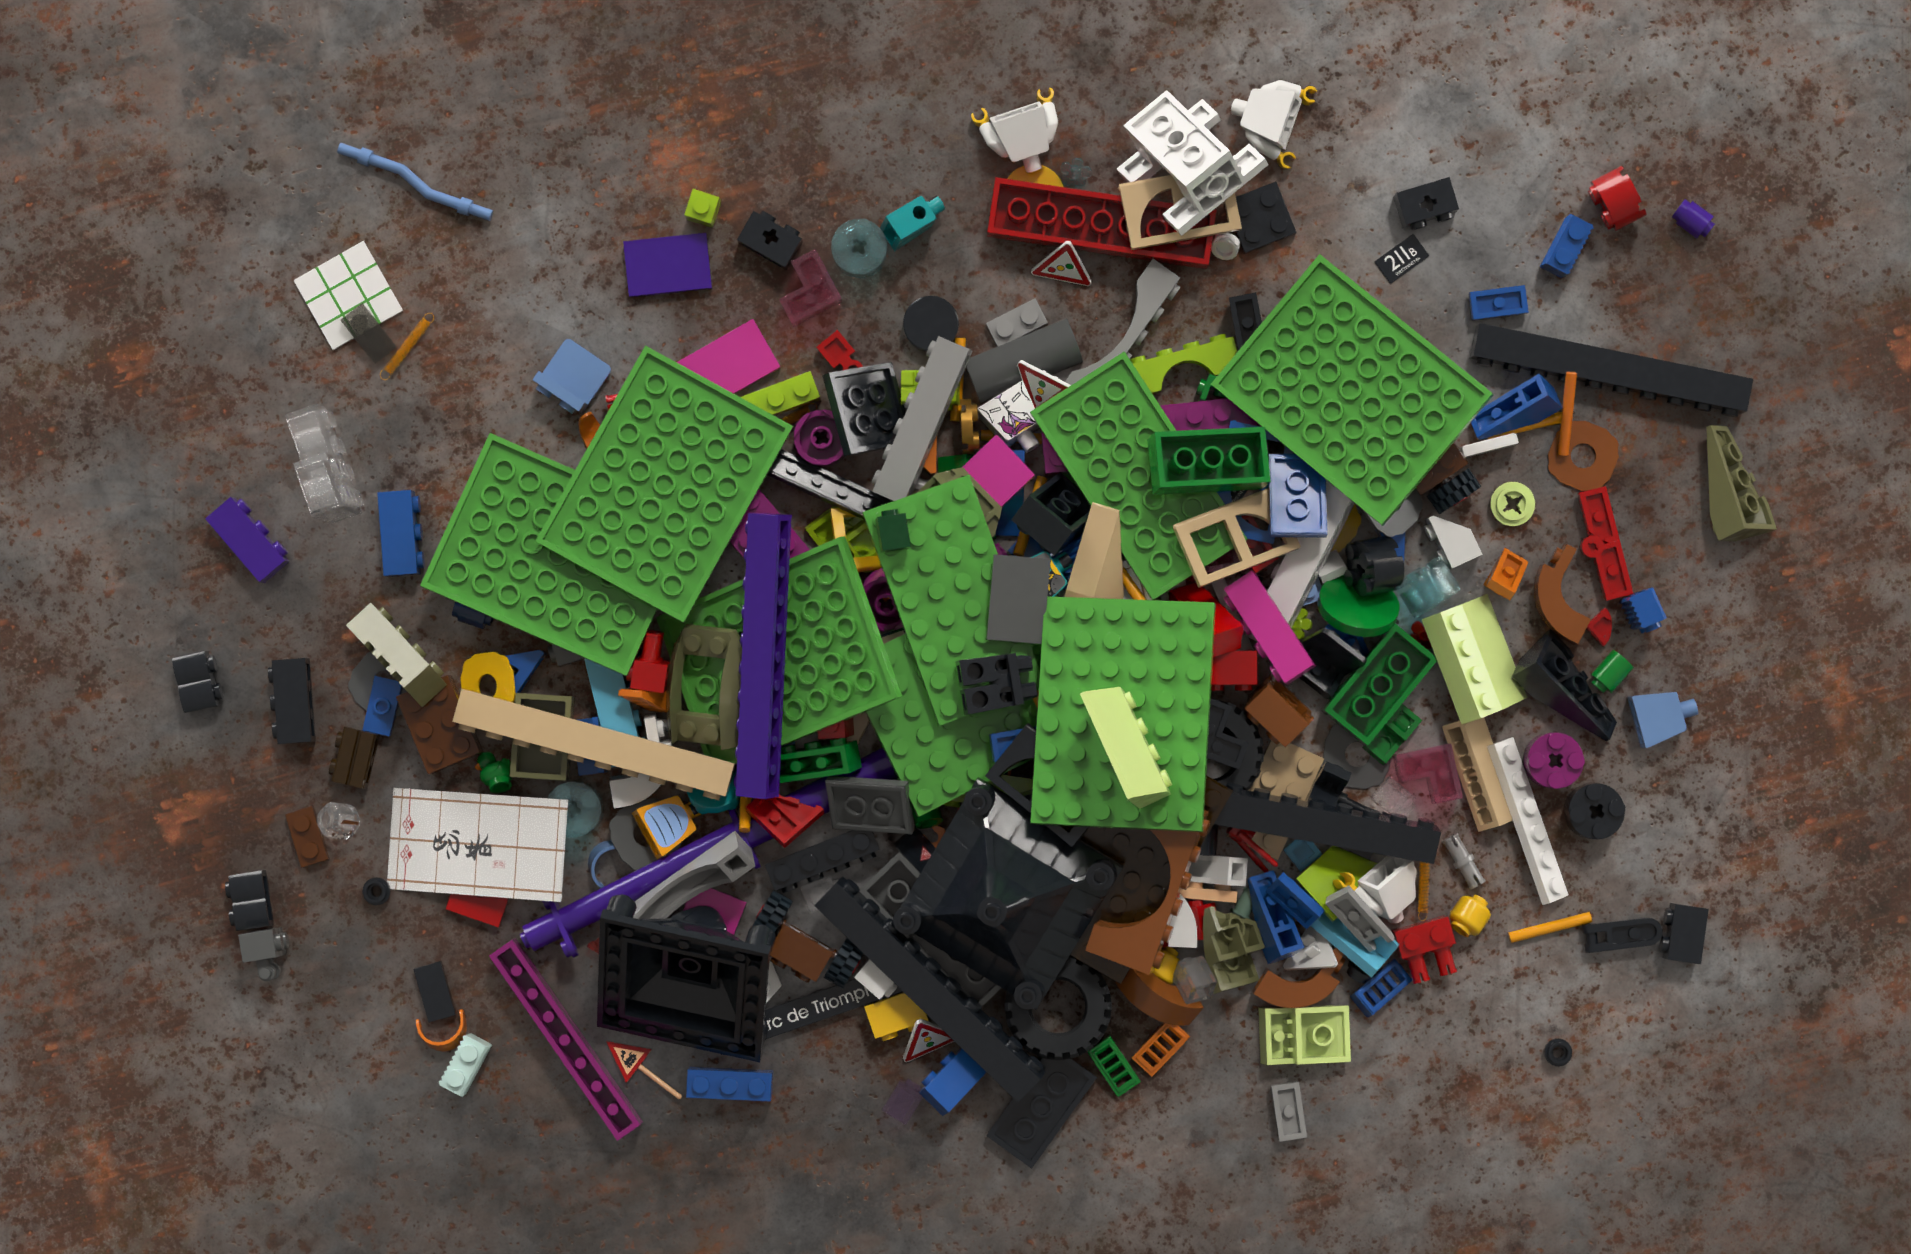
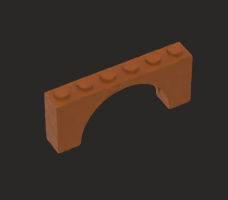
M1204 810L1203 832L1150 830L1163 845L1170 864V885L1165 900L1155 913L1136 922L1112 923L1099 920L1093 926L1085 951L1148 975L1155 968H1160L1165 953L1161 952L1163 943L1169 942L1174 927L1170 926L1173 915L1178 916L1183 900L1179 899L1182 889L1187 890L1192 874L1188 873L1191 862H1197L1201 847L1197 846L1200 836L1205 837L1210 825V821L1206 820L1209 811Z

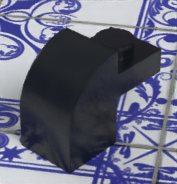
M1326 761L1324 766L1320 767L1305 801H1309V798H1316L1325 801V805L1336 807L1339 796L1349 782L1352 773L1339 765Z

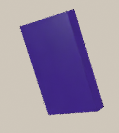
M706 233L623 241L630 298L712 289Z

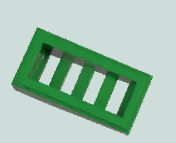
M1110 1035L1087 1051L1117 1097L1141 1082ZM1111 1047L1113 1049L1111 1053L1099 1060L1097 1057L1098 1054ZM1115 1056L1119 1058L1117 1062L1105 1069L1103 1064ZM1121 1065L1125 1067V1070L1113 1078L1109 1075V1073ZM1127 1074L1131 1076V1079L1121 1086L1117 1087L1115 1084Z

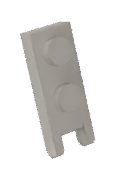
M1349 885L1326 897L1325 904L1369 952L1376 950V944L1373 940L1380 936L1387 943L1394 941V935Z

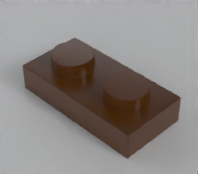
M314 806L285 814L301 868L330 859Z

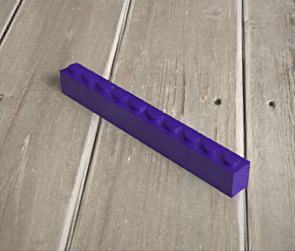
M748 513V520L745 525L747 534V548L744 552L746 573L743 579L745 595L741 611L743 618V633L740 638L742 661L739 665L741 686L738 692L740 709L736 725L738 731V745L735 751L737 773L734 778L736 796L759 799L779 797L792 515Z

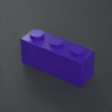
M230 497L205 519L259 582L265 583L290 562L285 557L288 552L280 542H272L267 536L270 531L261 520L255 522L249 515L252 510L243 499L237 501V499Z

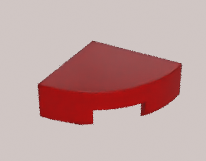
M1606 607L1590 620L1586 628L1602 647L1607 644L1612 632V619Z

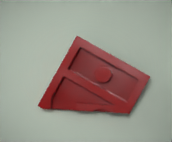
M780 794L779 797L770 799L755 798L746 806V812L784 848L824 815V809L821 806L816 805L812 807L800 803L799 799L790 796L783 797Z

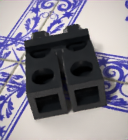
M1016 653L956 661L960 687L989 682L987 686L960 690L964 716L1024 704V701L1038 696L1035 682L1024 684L1020 682L1019 673L1033 671L1031 656H1016Z

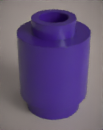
M1686 199L1672 216L1677 221L1676 224L1696 239L1700 234L1706 237L1715 225L1711 221L1714 217L1712 214L1692 201L1690 203Z

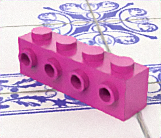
M1254 571L1248 572L1224 588L1227 596L1224 597L1225 602L1232 612L1237 609L1243 618L1240 622L1243 625L1244 631L1247 635L1253 633L1258 641L1254 644L1255 648L1263 659L1265 657L1269 658L1273 664L1269 669L1278 682L1283 680L1288 685L1316 666Z

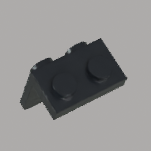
M1323 628L1300 640L1316 666L1299 678L1326 699L1333 697L1345 675L1363 667L1367 662V659L1361 655L1357 648L1348 645L1335 631Z

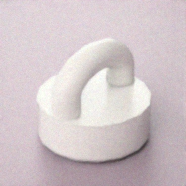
M1230 233L1217 234L1213 238L1211 251L1219 259H1233L1238 254L1240 240Z

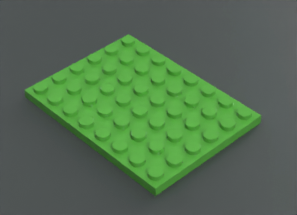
M1320 254L1211 383L1214 388L1259 425L1265 427V430L1382 526L1385 525L1493 397L1491 391Z
M645 345L535 542L678 621L685 623L790 435L793 426Z
M489 433L420 586L627 676L656 614L657 608L535 542L575 470Z
M845 536L838 537L790 558L781 747L902 697ZM743 579L699 598L685 623L666 613L656 617L661 632H664L663 639L670 659L673 646L686 624L736 629L741 637L743 633L741 611L745 595ZM685 655L681 690L689 711L719 715L720 687L725 659ZM700 743L704 755L737 765L736 747L721 750L719 745Z
M903 634L884 644L902 697L865 713L898 779L909 782V799L917 817L967 793L978 777L986 782L990 781L985 775L996 762H993L989 734L1023 729L1027 723L1033 727L1037 726L1038 709L1034 701L1030 699L1024 701V704L971 714L938 726L907 636ZM1030 643L1040 670L1042 644ZM1032 759L1019 762V763L1015 764L1014 766H1012L1011 768H1009L1006 772H1008V771H1010V770H1012V769H1014V768H1016V767H1018V766H1020V765H1022V764H1024V763H1026V762H1028V761H1030V760H1032Z
M1047 596V608L1043 615L1031 824L1203 832L1216 609L1214 602ZM1121 687L1125 693L1130 691L1137 705L1133 709L1137 719L1142 717L1149 732L1145 734V738L1149 745L1152 743L1155 745L1159 753L1160 759L1156 762L1160 771L1165 769L1172 782V785L1168 787L1171 795L1141 809L1127 799L1080 693Z

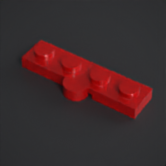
M1606 486L1577 493L1588 537L1584 538L1580 544V551L1585 557L1594 558L1604 600L1608 601L1634 594Z

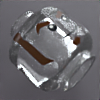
M330 802L319 811L317 825L325 837L347 840L358 830L360 818L357 809L353 805Z

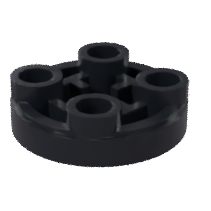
M924 296L915 300L907 308L903 319V327L909 342L917 349L927 352L932 340L937 341L938 336L953 342L958 333L959 320L956 310L947 300L938 296Z

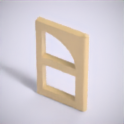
M1171 175L1119 184L1118 190L1121 195L1131 250L1242 229L1234 193L1224 201L1228 223L1189 229L1182 236L1178 232L1141 238L1140 225L1142 215L1154 197L1162 192L1171 190L1174 205L1184 196Z
M1269 488L1173 525V530L1198 588L1301 547L1297 538L1281 537L1285 543L1284 545L1254 557L1252 556L1236 516H1254L1270 524ZM1223 521L1240 562L1207 575L1190 534Z

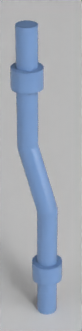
M343 143L339 144L338 154L356 159L357 163L367 167L373 165L399 174L428 200L457 209V213L466 216L471 214L488 221L492 218L493 210L473 204V200L465 197L459 199L431 189L404 164L375 155L374 151L363 147L358 149Z

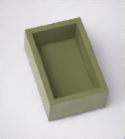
M516 693L515 703L574 719L575 697ZM530 743L529 748L512 744L510 777L569 780L571 760L567 759L568 753L557 750V754L552 755L541 752V746Z

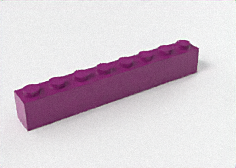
M516 938L512 939L489 955L615 1139L618 1141L641 1125L643 1120Z

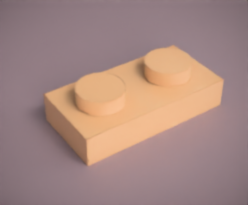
M1190 882L1187 890L1182 889L1181 895L1187 899L1237 902V891L1231 890L1230 885L1214 884V889L1203 888V883Z

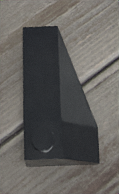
M1551 629L1548 630L1520 658L1512 677L1532 697L1604 741L1610 740L1617 721L1601 696L1593 693L1586 682L1588 676L1584 670L1579 672L1572 662L1571 658L1574 655L1570 648Z

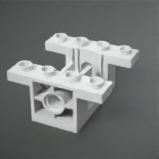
M1166 90L1123 125L1138 152L1120 165L1117 170L1128 183L1149 179L1162 168L1175 179L1184 197L1162 215L1182 236L1267 167L1268 163L1250 144L1232 156L1230 150L1209 131L1221 121L1218 113L1203 99L1187 110Z

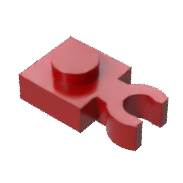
M838 330L816 347L833 369L839 365L843 367V370H847L851 366L863 367L859 361L850 358L855 353V350Z

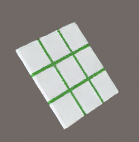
M364 241L294 280L332 350L339 348L403 311Z

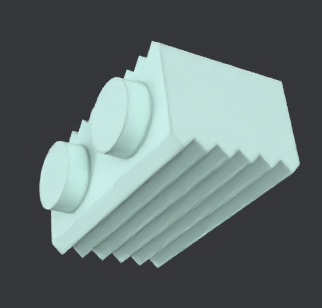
M472 1033L463 1036V1040L460 1041L461 1045L457 1046L458 1050L452 1056L453 1060L449 1061L450 1065L447 1066V1070L441 1076L442 1080L439 1081L440 1086L461 1097L467 1094L492 1047V1044Z

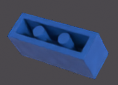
M412 490L377 492L383 575L386 577L421 575V568H425V557L423 551L419 552L418 541L423 540L422 525L417 524L416 514L421 512L420 497L415 496V492Z
M962 1048L956 1054L952 1051L948 1053L940 1062L943 1067L937 1074L932 1071L921 1082L924 1087L919 1093L942 1116L949 1113L986 1073Z
M689 1067L687 1070L686 1098L749 1101L772 1100L773 1070Z

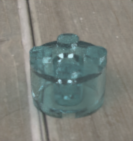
M853 219L845 222L836 230L832 238L831 251L834 262L839 270L848 276L855 278L873 276L881 270L887 258V241L883 231L875 223L867 219ZM857 243H859L860 245L865 244V253H853V251L855 250L854 245Z
M1439 555L1426 563V566L1421 569L1418 567L1407 574L1402 585L1396 587V591L1413 617L1417 618L1438 606L1446 598L1448 599L1461 590V587Z
M573 781L563 783L553 789L548 796L549 799L568 800V806L574 805L577 802V807L581 809V813L575 814L574 817L571 816L572 812L567 810L566 837L576 838L585 836L594 831L602 821L604 815L602 798L593 786L585 782Z

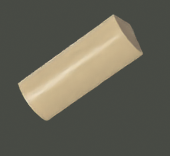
M1483 717L1465 724H1461L1460 720L1442 726L1478 832L1513 821L1487 746L1493 744L1485 718Z

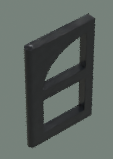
M1027 723L985 776L1031 813L1032 798L1029 801L1001 778L1015 764L1035 759L1036 729ZM1046 825L1071 847H1074L1090 828L1074 826L1068 833L1060 825Z

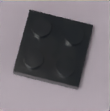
M1276 181L1236 197L1242 229L1235 232L1240 240L1244 254L1297 233Z

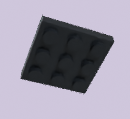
M892 362L822 375L844 457L886 449L888 444H893L896 434L893 433L895 425L899 418H904L906 412L904 405L901 404V393Z

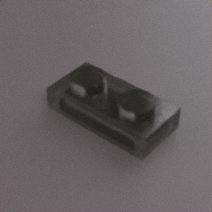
M361 303L341 319V322L374 364L397 348L396 344L364 303Z

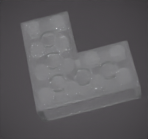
M314 404L285 414L301 460L293 464L311 516L333 524L361 514L360 506L364 505L360 491L355 490L351 480L355 479L354 472L350 463L346 464L342 454L346 453L341 437L337 438L333 428L337 427L332 411L328 412L327 408Z

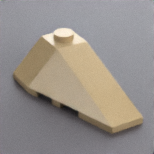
M1092 502L1064 597L1123 599L1120 510Z

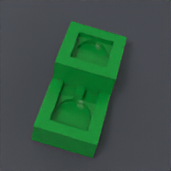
M1402 703L1368 746L1363 745L1362 748L1380 764L1385 765L1422 720Z

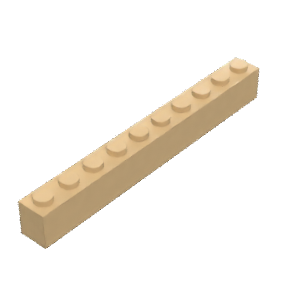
M461 689L452 721L459 723L458 729L472 733H475L476 728L487 731L486 737L501 741L503 736L514 738L512 744L529 748L530 743L541 746V752L556 755L558 750L568 753L567 759L581 763L584 762V758L595 761V767L611 770V766L623 768L621 774L638 778L639 773L650 776V782L665 785L666 780L677 783L676 789L692 793L693 788L704 790L703 796L716 800L720 799V795L727 796L736 765L725 760L466 689Z

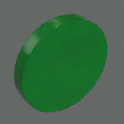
M1344 575L1331 581H1326L1321 587L1318 597L1319 612L1328 624L1341 632L1359 637H1373L1388 632L1395 625L1400 610L1398 598L1393 591L1371 596H1361L1353 586L1346 584Z

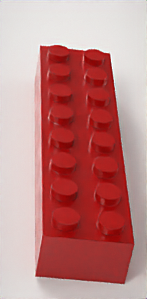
M995 177L987 237L1059 247L1065 241H1070L1075 250L1148 261L1155 259L1161 263L1207 269L1209 265L1213 235L1131 250L1120 195ZM1154 200L1149 202L1141 219V238L1177 232L1162 215L1173 206V203ZM1217 210L1211 211L1191 229L1215 225Z

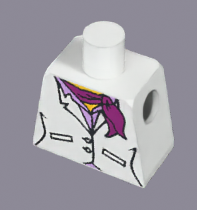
M1023 381L977 408L979 419L1008 446L1019 442L1026 453L1039 446L1040 443L1032 433L1039 427L1030 414V411L1034 410L1035 407Z

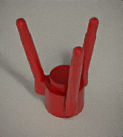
M1232 827L1227 828L1226 833L1229 834V837L1237 842L1264 873L1269 872L1268 868L1249 846L1273 867L1278 866V863L1252 840L1256 832Z

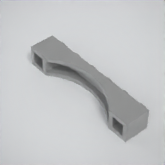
M1152 259L1135 284V312L1131 325L1122 341L1100 361L1086 368L1072 371L1065 382L1073 385L1124 351L1130 359L1132 354L1128 351L1134 343L1139 346L1148 334L1145 330L1150 321L1156 323L1164 312V309L1161 308L1166 298L1172 300L1181 288L1177 285L1180 277L1155 259Z
M736 831L732 832L636 900L637 908L633 918L638 920L665 919L698 894L718 885L734 882L755 867L752 849Z

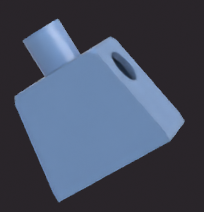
M1677 692L1627 697L1641 748L1651 747L1686 731L1687 727L1684 718L1698 715L1695 700L1690 699L1680 702Z

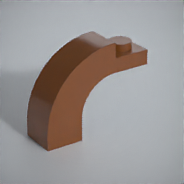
M1565 544L1562 545L1561 549L1557 547L1549 561L1553 563L1552 567L1546 564L1539 566L1534 582V599L1538 613L1546 626L1558 637L1576 645L1579 644L1591 619L1574 611L1563 598L1561 592L1562 578L1577 550Z
M1332 945L1338 962L1335 968H1319L1312 976L1302 981H1288L1265 969L1259 979L1260 981L1256 983L1251 992L1264 1001L1283 1008H1301L1313 1005L1326 998L1338 986L1340 981L1333 978L1331 974L1333 971L1338 973L1346 959L1343 957L1344 954Z
M1130 968L1121 984L1117 981L1115 982L1121 992L1134 1006L1148 1016L1166 1024L1190 1025L1204 1008L1192 986L1170 985L1153 973L1148 975Z

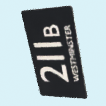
M1412 234L1377 259L1375 263L1389 283H1393L1429 257V254L1416 236Z

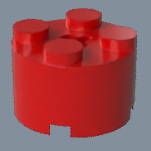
M1622 166L1591 181V187H1589L1588 191L1595 206L1600 204L1603 209L1600 216L1607 230L1614 228L1617 231L1647 215L1645 209L1639 210L1638 204L1642 201L1628 174L1621 175L1624 170Z

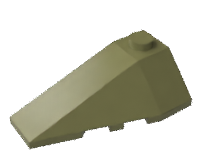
M1717 425L1706 427L1710 517L1713 523V531L1718 541H1738L1777 530L1769 504L1764 495L1759 497L1752 484L1756 479L1752 472L1748 474L1741 463L1743 455L1728 427Z

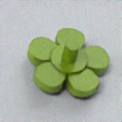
M1304 608L1301 609L1292 627L1299 640L1304 638V630H1310L1313 624L1310 619L1306 618L1308 612Z

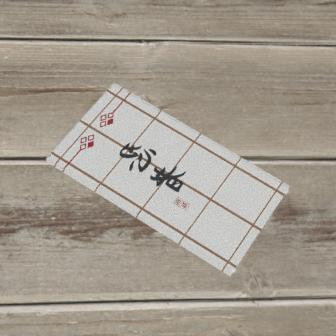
M394 788L387 882L391 889L561 902L568 800Z

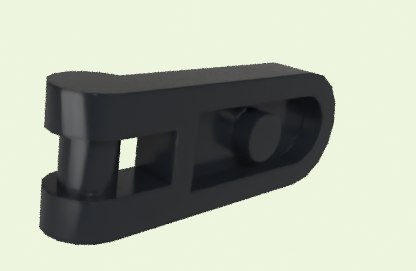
M1647 917L1582 925L1583 934H1586L1587 944H1584L1585 953L1651 946L1660 941L1663 932L1661 924L1657 920ZM1605 931L1606 942L1598 943L1597 932Z

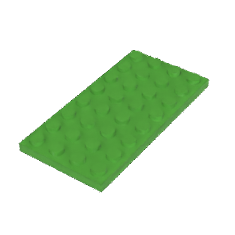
M1124 351L1030 411V414L1089 505L1091 506L1092 502L1120 510L1121 554L1149 597L1155 600L1193 575L1173 530V525L1225 504L1217 492L1153 495L1147 440L1154 432L1176 431V429ZM1223 521L1190 534L1204 567L1234 549Z
M970 475L862 512L938 726L969 716H964L960 690L989 685V682L960 687L956 661L1016 653V656H1031L1033 671L1019 673L1021 684L1035 682L1038 691L1040 670L1030 643L986 640L993 555H998ZM898 509L899 514L906 513L911 547L904 550L880 553L875 519L882 516L881 511Z

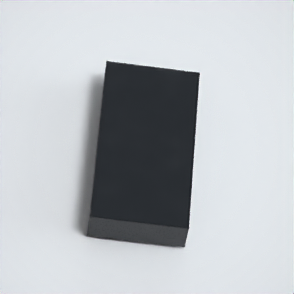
M442 961L413 969L428 1022L456 1015V1009Z

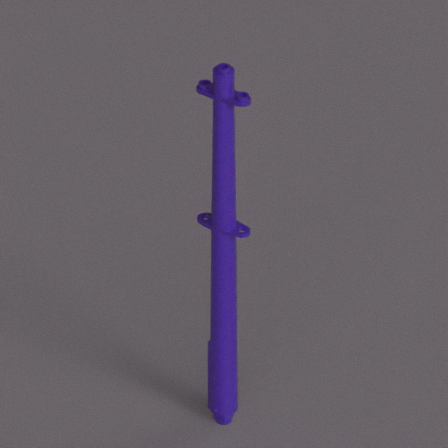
M883 748L861 758L862 768L847 774L833 775L898 780ZM828 776L822 777L784 797L790 796L799 799L800 803L812 807L816 805L821 806L824 809V814L830 812L825 783ZM728 809L733 821L732 823L561 909L557 901L542 900L547 910L551 909L552 912L523 925L524 932L520 933V937L525 947H531L534 951L563 938L564 941L560 942L564 954L567 958L570 956L575 958L579 956L571 933L599 921L603 909L606 910L612 896L627 895L635 902L734 831L752 849L755 862L754 868L758 869L761 865L753 848L773 839V837L752 817L750 832L741 833L739 831V816L736 810Z

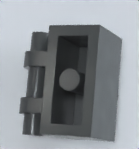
M282 927L238 935L242 962L256 961L259 978L263 981L278 978L281 974V968L278 964L274 963V958L286 955V949H289L287 932H283Z

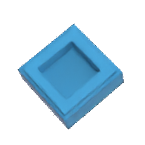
M1295 839L1283 849L1300 872L1322 855L1313 842Z

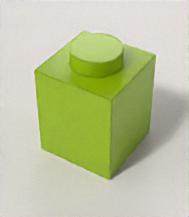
M692 189L684 216L686 220L713 228L721 200L717 196Z

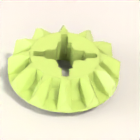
M1507 482L1500 485L1492 494L1490 509L1494 518L1503 525L1519 526L1527 522L1533 515L1535 499L1531 490L1524 484ZM1504 495L1512 500L1520 496L1522 497L1516 505L1520 514L1513 509L1503 511L1508 504L1507 498Z

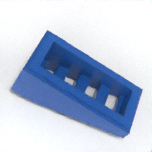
M1393 959L1377 972L1371 980H1368L1351 994L1350 998L1366 1017H1370L1413 979L1397 960ZM1390 970L1401 981L1398 985L1388 974ZM1383 978L1392 990L1389 992L1379 979ZM1374 985L1383 996L1381 999L1370 988ZM1363 993H1365V994L1370 998V1000L1374 1003L1373 1006H1372L1371 1003L1366 999V997L1363 995Z

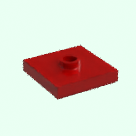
M451 893L446 910L495 927H500L509 898Z

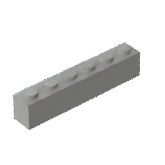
M938 336L937 341L932 340L926 356L929 357L925 367H920L915 382L918 383L914 393L910 392L904 405V408H907L906 414L903 419L899 418L895 425L893 433L896 434L894 442L892 445L888 444L883 453L882 459L886 460L881 471L877 470L872 479L871 485L874 486L872 492L893 501L912 495L973 351Z

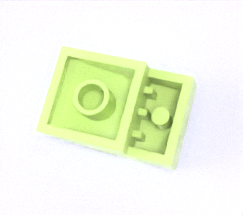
M1348 1005L1306 1006L1301 1008L1259 1007L1261 1064L1299 1065L1351 1062Z

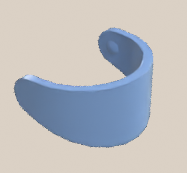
M611 840L596 845L588 858L589 872L594 882L600 888L604 887V885L595 876V864L604 852L615 849Z

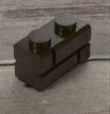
M344 727L343 732L338 731L335 741V747L339 748L337 759L332 758L329 766V775H333L331 781L367 789L380 734L351 727Z

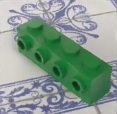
M834 738L829 740L830 744L821 745V741L804 743L805 748L796 749L795 744L782 746L780 783L847 774L862 768L857 740L847 741L846 738Z

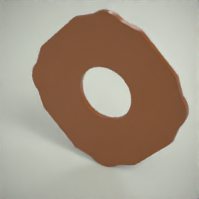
M1572 421L1569 455H1558L1559 430L1556 432L1548 452V471L1560 483L1580 491L1603 487L1610 480L1619 458L1618 441L1605 428L1587 421ZM1578 444H1588L1595 451V461L1588 468H1579L1572 462L1571 452Z

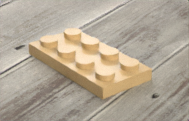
M1270 740L1264 753V761L1260 768L1261 772L1248 791H1254V788H1261L1270 791V795L1281 796L1282 793H1288L1298 796V800L1305 801L1324 758L1292 743L1284 747L1281 743L1277 745ZM1256 832L1252 838L1266 853L1277 860L1288 839L1287 837Z

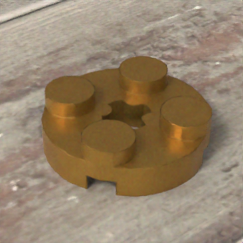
M960 399V405H966V410L960 411L962 444H968V449H962L963 455H974V450L979 449L978 431L973 432V422L978 421L977 404H971V399Z

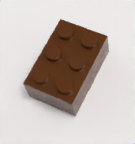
M452 675L441 677L447 685L423 707L408 692L396 696L428 774H434L484 752L476 732L458 729L459 723L452 722L460 696Z

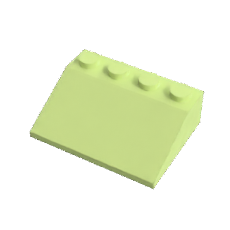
M1488 594L1421 619L1461 724L1481 719L1527 698L1524 688L1512 677L1516 667Z
M1121 687L1080 693L1127 799L1141 809L1171 795L1168 787L1172 785V782L1165 769L1160 771L1156 762L1160 759L1159 753L1153 743L1149 745L1145 738V734L1149 732L1142 717L1137 719L1133 709L1137 705L1130 691L1125 693Z

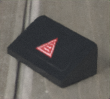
M916 826L912 834H904L894 843L895 847L920 873L935 850L934 845Z

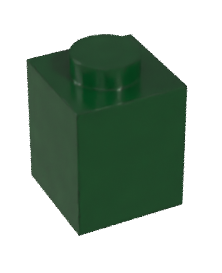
M898 509L881 511L882 516L875 519L880 553L909 549L911 544L906 513L899 514Z

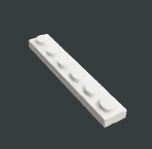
M1511 737L1487 746L1542 905L1568 896L1514 738Z

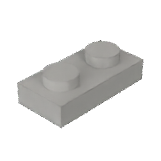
M1036 298L987 322L986 326L998 347L1047 325L1048 322Z
M1294 1081L1270 1085L1279 1142L1307 1138L1299 1082Z

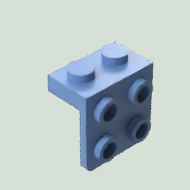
M566 339L543 373L538 371L533 381L538 384L536 390L548 398L552 394L559 398L561 402L558 405L571 414L575 410L583 414L611 373V367L571 339Z

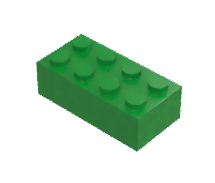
M1265 427L1154 432L1147 440L1153 495L1259 490L1271 482Z
M1397 624L1382 635L1365 656L1367 659L1365 665L1350 674L1321 710L1365 746L1371 743L1437 662L1435 655Z

